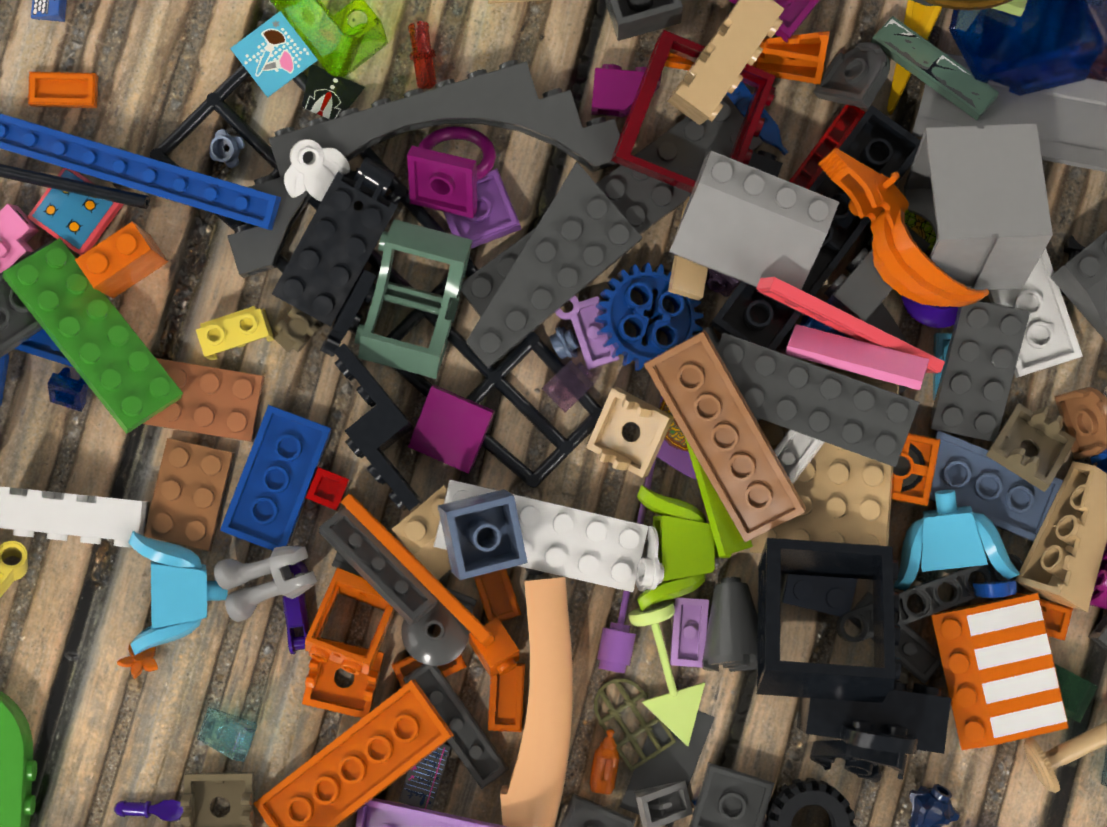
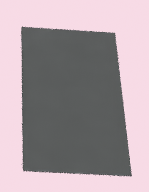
M701 711L697 712L688 747L668 728L676 743L634 770L620 807L639 815L634 791L686 780L688 788L715 717ZM660 722L652 726L653 730L651 731L661 746L671 741ZM647 736L642 749L646 757L657 750L649 736ZM674 822L666 824L665 826L673 827Z

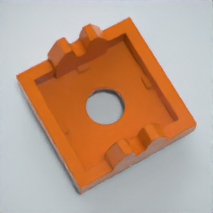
M323 637L319 638L322 642L363 658L368 648ZM378 651L369 674L360 672L359 675H354L353 683L346 688L338 686L334 680V675L341 668V664L331 660L321 662L312 658L309 664V674L305 680L306 689L302 704L354 717H365L372 709L385 652Z

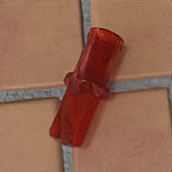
M419 21L417 22L418 28L415 27V23L408 25L412 52L409 55L410 60L414 61L418 88L431 89L437 84L433 62L436 53L431 48L429 23Z

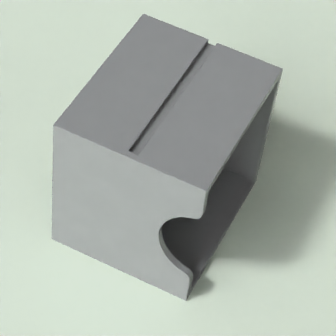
M1037 123L984 125L982 129H977V126L930 127L925 129L904 185V193L909 202L907 210L928 221L936 234V243L929 258L950 277L975 290L1022 289L1053 236Z

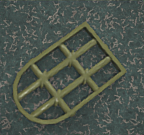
M614 678L605 682L598 689L594 698V711L599 725L603 727L605 732L608 728L604 723L614 717L625 733L623 734L625 738L619 742L615 741L617 744L616 749L632 772L676 743V740L666 725L657 717L646 723L636 708V702L643 697L647 700L648 694L636 682L627 678ZM620 682H627L635 686L641 693L631 699ZM612 683L616 685L625 699L623 700L624 704L616 709L603 691ZM599 696H601L609 708L607 710L609 714L603 718L600 717L597 710ZM628 707L631 708L640 722V728L633 733H630L620 717L622 716L620 712ZM658 722L661 723L671 739L664 746L660 745L651 731L653 730L652 726ZM644 731L657 749L647 757L636 742V736ZM629 741L641 758V761L631 766L620 748Z

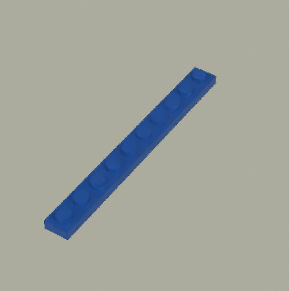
M0 113L1 149L261 228L273 230L281 201L279 196Z

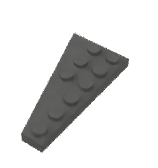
M578 162L575 163L466 341V344L487 369L643 238Z

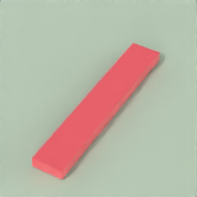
M776 277L760 278L756 288L758 292L855 340L927 358L929 362L926 373H941L945 361Z

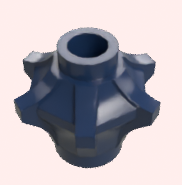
M934 784L929 789L925 786H920L918 791L911 790L909 798L912 803V811L908 821L909 826L942 827L943 825H949L952 821H957L960 813L955 810L951 803L952 793L939 784Z

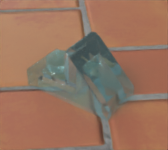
M208 707L197 740L232 760L244 762L252 745L257 723Z

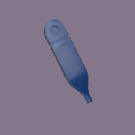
M740 82L732 94L729 92L726 94L743 117H745L753 94H751L743 82ZM763 109L761 117L765 121L759 137L764 143L778 148L785 156L788 151L782 144L779 127L768 112Z

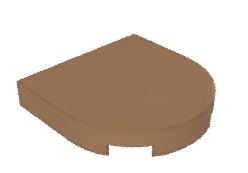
M1091 387L1054 396L1060 416L1063 417L1065 432L1076 438L1071 448L1074 460L1095 456L1107 449V398L1100 391Z

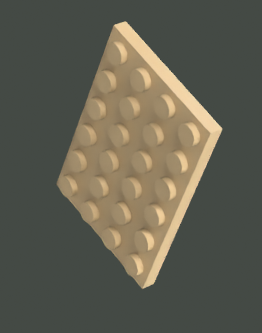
M797 358L899 395L898 384ZM763 419L759 422V426L774 450L789 429ZM825 442L793 484L806 507L805 513L751 539L753 547L750 548V553L762 554L767 538L888 546L893 466Z

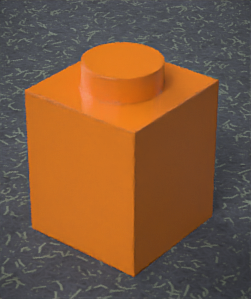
M496 617L484 625L494 636V641L487 648L471 633L469 634V644L490 677L497 673L500 675L507 674L517 666L516 662L519 661L518 647L500 619Z

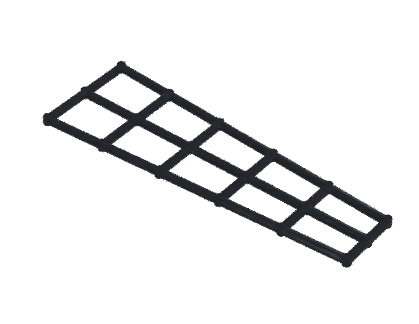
M241 64L213 93L208 94L207 99L157 148L151 150L150 158L179 166L168 155L215 110L274 168L269 175H274L275 179L279 178L280 174L271 147L224 101L250 75L245 67ZM301 72L292 80L305 92L307 76L304 72ZM371 148L359 154L363 160L368 157L389 169ZM395 176L389 187L392 192L387 196V200L393 201L396 204L401 201L423 227L445 232L423 206L410 204L409 190ZM311 197L308 203L317 211L321 201ZM215 214L232 230L246 224L245 222ZM374 249L368 262L379 272L382 256ZM280 254L276 268L283 273L289 260ZM470 259L466 270L467 277L479 270ZM391 267L389 282L413 288ZM448 275L430 293L443 296ZM413 309L386 337L401 341L424 317L435 327L438 315ZM451 325L447 340L486 377L466 399L479 404L496 387L556 447L539 467L532 472L489 433L485 435L482 443L485 449L529 487H538L594 430L603 408L534 331L524 338L496 368L491 366L487 369L466 344L467 340ZM357 326V328L355 329V331L353 332V334H354L355 336H356V332H357L358 326ZM532 350L590 414L567 438L505 379ZM393 368L425 397L428 396L432 384L422 375Z

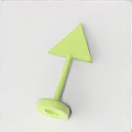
M663 601L654 604L642 612L640 608H637L628 613L632 625L637 627L651 625L669 693L641 702L688 747L705 682L677 690L659 625L660 622L674 616L675 607L673 601Z

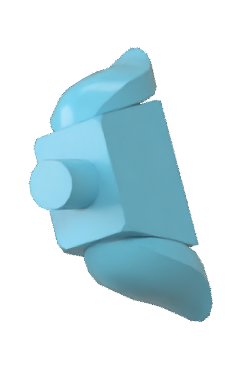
M940 490L935 492L936 510L924 511L923 518L914 521L906 531L902 545L898 578L895 580L894 588L907 590L918 574L920 563L922 572L988 565V558L994 569L1008 580L1020 575V572L1011 562L994 523L984 514L973 512L971 506L957 507L955 490Z
M132 531L128 543L139 554L151 560L152 625L139 633L130 643L134 655H137L146 649L178 640L192 633L200 626L201 620L207 617V601L226 600L228 590L222 589L216 581H207L206 565L201 564L199 556L190 549L148 538Z

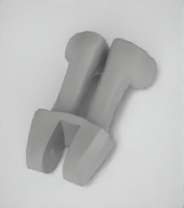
M276 547L269 558L252 563H241L234 559H224L217 562L214 567L215 580L225 590L236 588L251 580L272 574L273 577L272 581L231 592L227 596L225 603L229 617L236 622L246 620L252 616L257 605L264 600L279 595L294 599L315 585L317 578L313 570L299 573L292 577L288 566L295 565L309 558L306 547Z

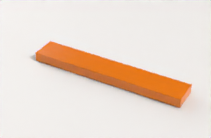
M348 494L341 501L344 507L485 648L494 641L492 633L352 494Z

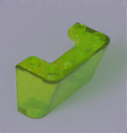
M270 0L275 8L281 11L324 69L332 76L345 77L389 44L381 20L365 0L351 1L334 16L321 0ZM354 11L364 12L367 15V22L352 28L348 24L349 15Z

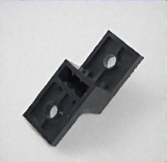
M343 343L333 351L339 358L335 365L350 381L356 379L360 386L356 388V391L368 405L373 407L345 430L346 434L350 437L345 442L357 457L361 459L366 457L371 465L367 467V470L375 480L382 485L387 483L393 490L388 495L400 510L405 511L408 509L412 512L423 501L383 452L414 426L354 352Z

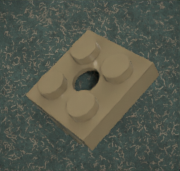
M1017 403L986 456L1045 492L1054 480L1076 438L1061 430L1063 427L1062 416L1058 415L1053 419L1047 417L1049 408L1043 407L1032 412L1020 403ZM1025 441L1033 443L1038 449V455L1032 458L1025 455L1026 449L1020 448L1021 443Z
M254 772L184 774V794L181 799V807H183V814L181 815L182 825L184 827H255V805L253 804L255 802ZM216 797H224L229 801L230 811L226 816L218 817L212 813L211 802Z

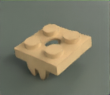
M613 387L586 448L599 454V461L613 463L612 468L628 470L641 478L648 477L674 417L618 387ZM628 422H634L640 428V437L634 442L628 441L623 435V427Z

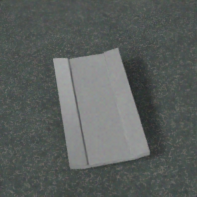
M945 53L1000 92L997 99L978 120L972 118L925 84L912 133L914 136L923 137L925 129L930 127L977 126V129H982L984 125L1037 123L1042 160L1107 172V82Z

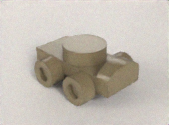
M293 307L288 312V316L292 320L288 324L281 320L274 327V330L278 333L274 339L289 353L293 348L297 352L302 350L307 344L304 338L307 335L314 337L321 329L317 325L319 320Z

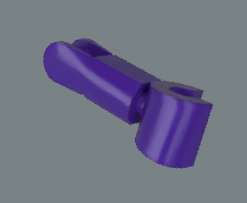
M301 561L292 566L288 565L294 576L299 573L309 572L307 566ZM305 593L294 599L282 596L290 654H296L297 650L305 649V639L310 630ZM303 626L304 636L295 637L294 628Z

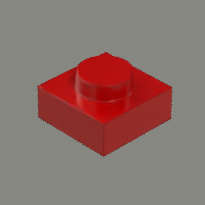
M318 467L306 499L338 511L351 480Z

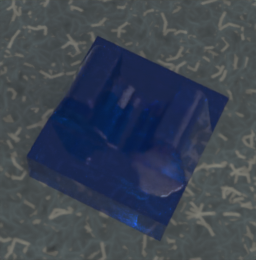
M67 367L63 368L58 374L53 373L48 381L50 402L82 412L87 402V383L82 377L79 380L70 378V368Z

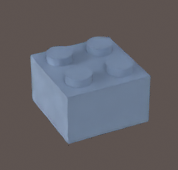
M503 489L438 505L451 572L459 580L528 563L513 494Z

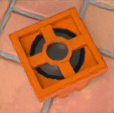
M908 433L897 466L893 467L891 500L928 506L940 439Z

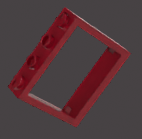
M666 30L661 32L657 38L611 161L692 193L695 180L633 156L631 152L669 52L695 62L705 46ZM746 64L740 73L743 76L741 82L755 87V91L729 158L748 165L753 150L749 148L753 136H759L765 119L761 117L765 105L770 106L775 96L773 94L776 88L772 85L776 76Z

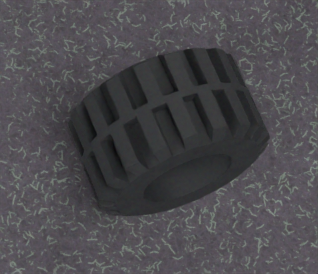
M806 778V781L796 779L792 780L793 784L789 786L783 785L780 788L782 791L778 795L774 794L771 798L773 803L766 811L768 821H765L766 827H791L794 815L798 810L807 805H820L827 811L829 815L828 827H856L853 823V819H855L854 811L850 808V803L828 783L822 780L816 781L814 778Z

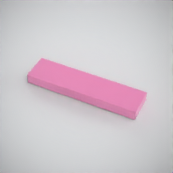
M798 324L794 327L786 349V355L916 390L921 389L929 362L927 358Z

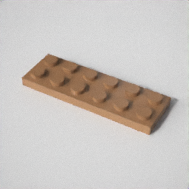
M706 330L644 363L645 368L744 542L805 513L806 507Z

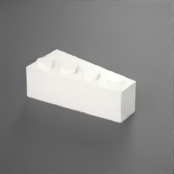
M0 486V528L13 529L14 536L34 537V532L47 533L46 539L67 541L68 535L81 536V543L101 544V538L114 539L113 546L132 548L128 543L132 531L144 535L150 502Z

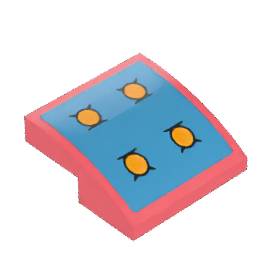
M63 168L57 175L94 184L77 171ZM48 188L27 218L57 240L60 238L67 247L81 256L95 245L124 204Z

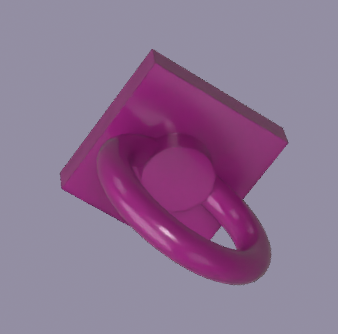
M451 126L431 132L420 142L418 147L411 146L407 154L410 204L474 218L477 211V181L484 178L492 170L496 161V151L490 139L475 129ZM447 140H466L474 143L481 149L483 158L477 165L476 160L437 152L432 149L437 144Z

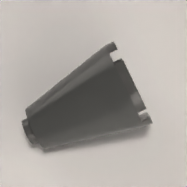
M740 577L722 578L721 584L714 586L702 659L704 670L719 672V665H723V668H729L730 672L757 669L758 615L747 583H742Z

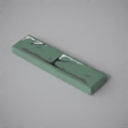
M894 16L872 37L871 42L879 45L889 58L975 120H978L1000 93Z

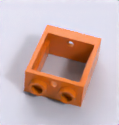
M337 567L306 636L305 651H308L309 656L321 662L331 660L341 664L340 667L348 673L359 675L362 672L368 675L396 610L363 577ZM339 593L384 611L364 658L319 640Z

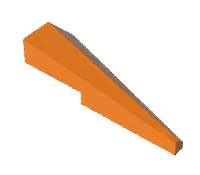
M830 31L792 35L788 38L787 43L781 37L764 39L759 45L763 48V51L752 66L773 74L776 78L821 85ZM669 52L664 66L689 70L694 62Z

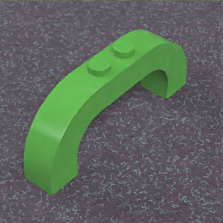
M0 691V827H29L30 816L34 814L36 807L35 795H31L32 781H35L37 776V762L33 760L32 733L28 721L19 706L9 696Z

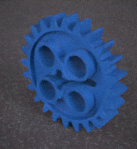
M650 263L644 264L641 271L636 264L631 266L629 274L623 269L617 274L619 281L612 278L607 282L611 290L604 289L600 292V295L606 301L596 304V308L604 312L595 318L596 322L604 323V327L597 332V335H607L609 338L605 341L603 347L611 345L615 347L612 358L620 354L624 355L623 366L628 365L632 360L635 361V371L641 370L646 361L693 336L692 334L699 333L703 329L695 324V321L704 317L703 314L694 312V308L701 304V301H691L688 297L668 292L671 271L665 275L662 264L657 266L654 272H652ZM654 289L656 290L657 294L656 299L652 302V290ZM631 290H635L642 295V305H637L631 300ZM663 298H667L673 303V313H669L663 308ZM650 310L649 316L651 319H654V322L648 325L649 318L644 316V314ZM625 322L635 326V337H630L625 333ZM657 330H661L667 335V345H662L657 341ZM646 332V346H643L642 337Z

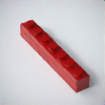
M845 105L789 182L809 189L823 171L818 163L835 148L839 149L866 112L859 107Z

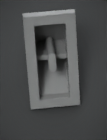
M686 780L634 791L642 827H661L693 814Z

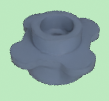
M220 129L215 133V138L210 143V157L214 161L225 162L229 168H234L239 164L238 156L240 150L244 148L245 142L242 137H233L226 130ZM226 145L229 147V151H228V152L225 151V146H226Z
M565 327L555 328L556 333L550 336V341L557 355L561 359L577 357L578 352L576 349L579 347V343L571 330L567 331Z

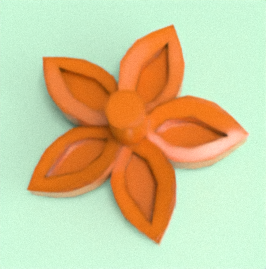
M129 644L130 656L117 661L119 666L131 667V675L136 679L143 669L148 672L158 669V665L155 659H153L156 646L134 655Z

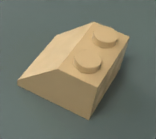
M445 485L392 528L393 532L413 556L438 580L451 570L447 550L434 547L440 521L438 505L444 504L447 491Z

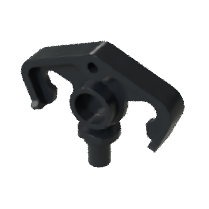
M843 740L814 741L810 754V759L823 766L824 770L831 769L835 758H843L846 761L844 768L847 771L856 774L859 778L869 779L874 783L881 780L880 765L899 771L897 779L903 780L907 761L906 754L863 748L848 744Z

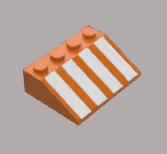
M1038 592L945 609L931 615L948 693L951 698V706L961 750L1003 744L1069 728Z

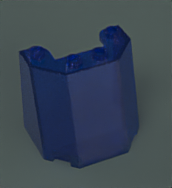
M1027 0L1021 17L993 8L982 10L958 9L953 10L949 30L976 80L984 83L992 80L1008 86L1009 92L1021 96L1082 81L1087 78L1093 63L1107 47V0Z

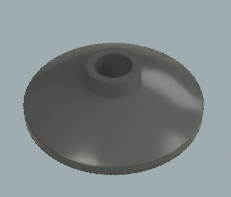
M437 601L433 609L411 626L404 619L401 629L402 641L407 652L418 662L430 666L445 665L458 658L467 646L470 633L439 601ZM433 624H437L441 628V633L437 637H431L428 634V629Z

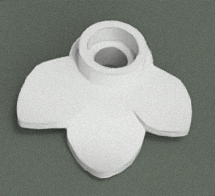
M303 139L295 143L290 151L291 165L284 174V185L292 198L303 194L307 190L316 200L322 201L337 172L340 171L344 175L349 173L350 165L344 155L337 149L322 148L313 140ZM311 151L313 159L308 163H304V153Z
M653 526L648 528V541H645L642 558L637 567L635 583L638 590L643 592L646 589H656L658 583H662L664 578V565L658 559V533Z

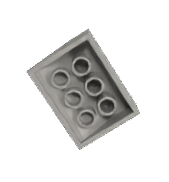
M711 151L704 159L669 253L757 287L760 278L776 277L802 290L828 234L839 202Z

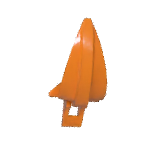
M835 148L818 163L821 169L826 172V175L850 197L851 200L848 203L850 212L855 216H859L860 219L868 217L871 220L874 267L883 281L901 296L923 305L962 307L977 303L990 294L988 289L975 290L954 280L940 269L916 244L905 224V212L909 207V202L894 184L900 177L898 172L891 173L888 178L838 148Z

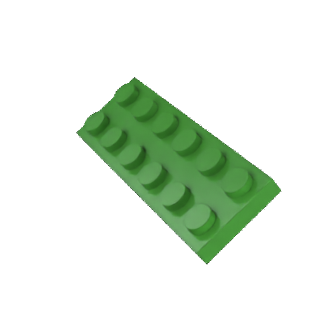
M59 238L3 271V278L124 432L128 434L181 399L183 392L106 295L92 287L76 263L75 256Z

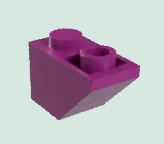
M604 64L602 68H595L591 115L625 117L629 114L646 67H637L635 71L622 70V67L619 65ZM661 76L659 78L655 91L660 87Z

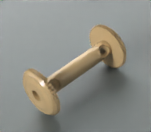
M1107 721L1046 752H1043L1034 738L1029 737L1025 739L1024 750L1034 773L1048 791L1053 793L1060 791V785L1054 770L1107 745Z

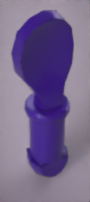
M174 799L163 800L155 805H152L150 801L127 802L124 800L115 804L114 812L122 817L145 816V818H149L151 814H154L163 821L174 822L181 820L183 807H181V801Z

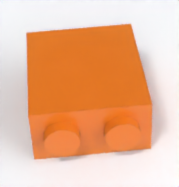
M133 221L75 259L92 287L112 299L168 263V260L151 235Z

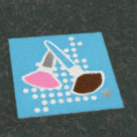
M281 11L230 48L267 97L271 96L318 60Z

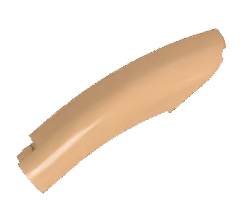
M566 577L526 579L524 581L530 643V687L519 753L509 785H502L500 793L503 826L555 827L567 772L573 711V664Z

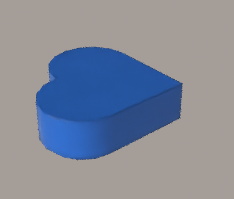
M1016 580L973 583L974 595L977 597L998 598L1017 593Z

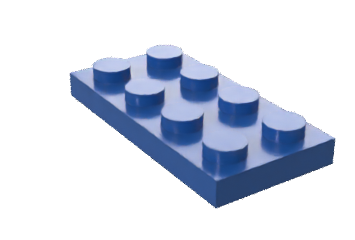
M268 405L220 531L272 551L276 547L288 546L306 500V495L333 429Z

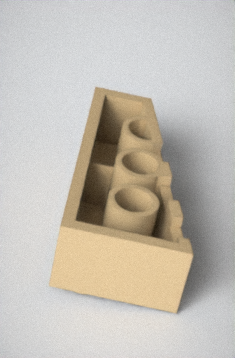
M738 0L667 102L699 125L707 119L712 122L724 106L720 102L726 93L732 94L742 81L743 76L740 73L746 64L752 66L762 53L763 48L759 45L766 35L772 38L783 23L779 16L784 8L774 0Z
M1072 462L1019 571L1020 575L1016 577V583L1033 593L1038 592L1041 598L1088 612L1107 543L1106 472L1094 465Z

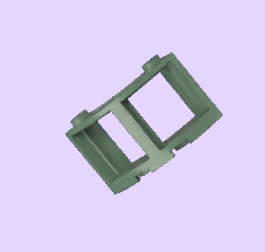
M396 219L393 220L389 232L383 231L380 238L378 250L383 251L374 296L365 325L359 324L355 336V343L360 344L359 359L434 379L437 378L447 348L451 324L454 323L461 296L459 294L468 266L472 245L471 239ZM395 250L450 264L444 295L389 282ZM383 301L438 315L429 348L373 334Z

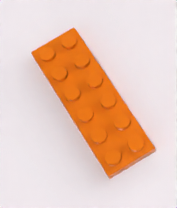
M411 680L253 804L269 827H337L451 739L454 734L416 680Z

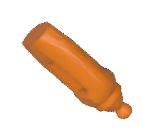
M612 729L606 731L607 736L600 742V746L596 749L593 756L589 784L590 790L595 793L612 794L615 789L620 757L616 749L617 744L613 738L615 732Z

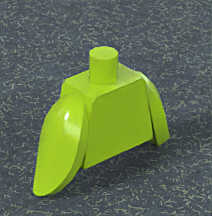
M643 485L640 486L637 495L638 500L650 511L661 515L653 516V527L656 528L658 533V559L664 565V578L662 583H658L656 589H646L639 595L637 601L641 612L654 604L678 598L695 591L705 582L707 573L714 572L715 558L731 557V554L719 557L710 523L706 522L705 515L696 506L676 498L655 493Z

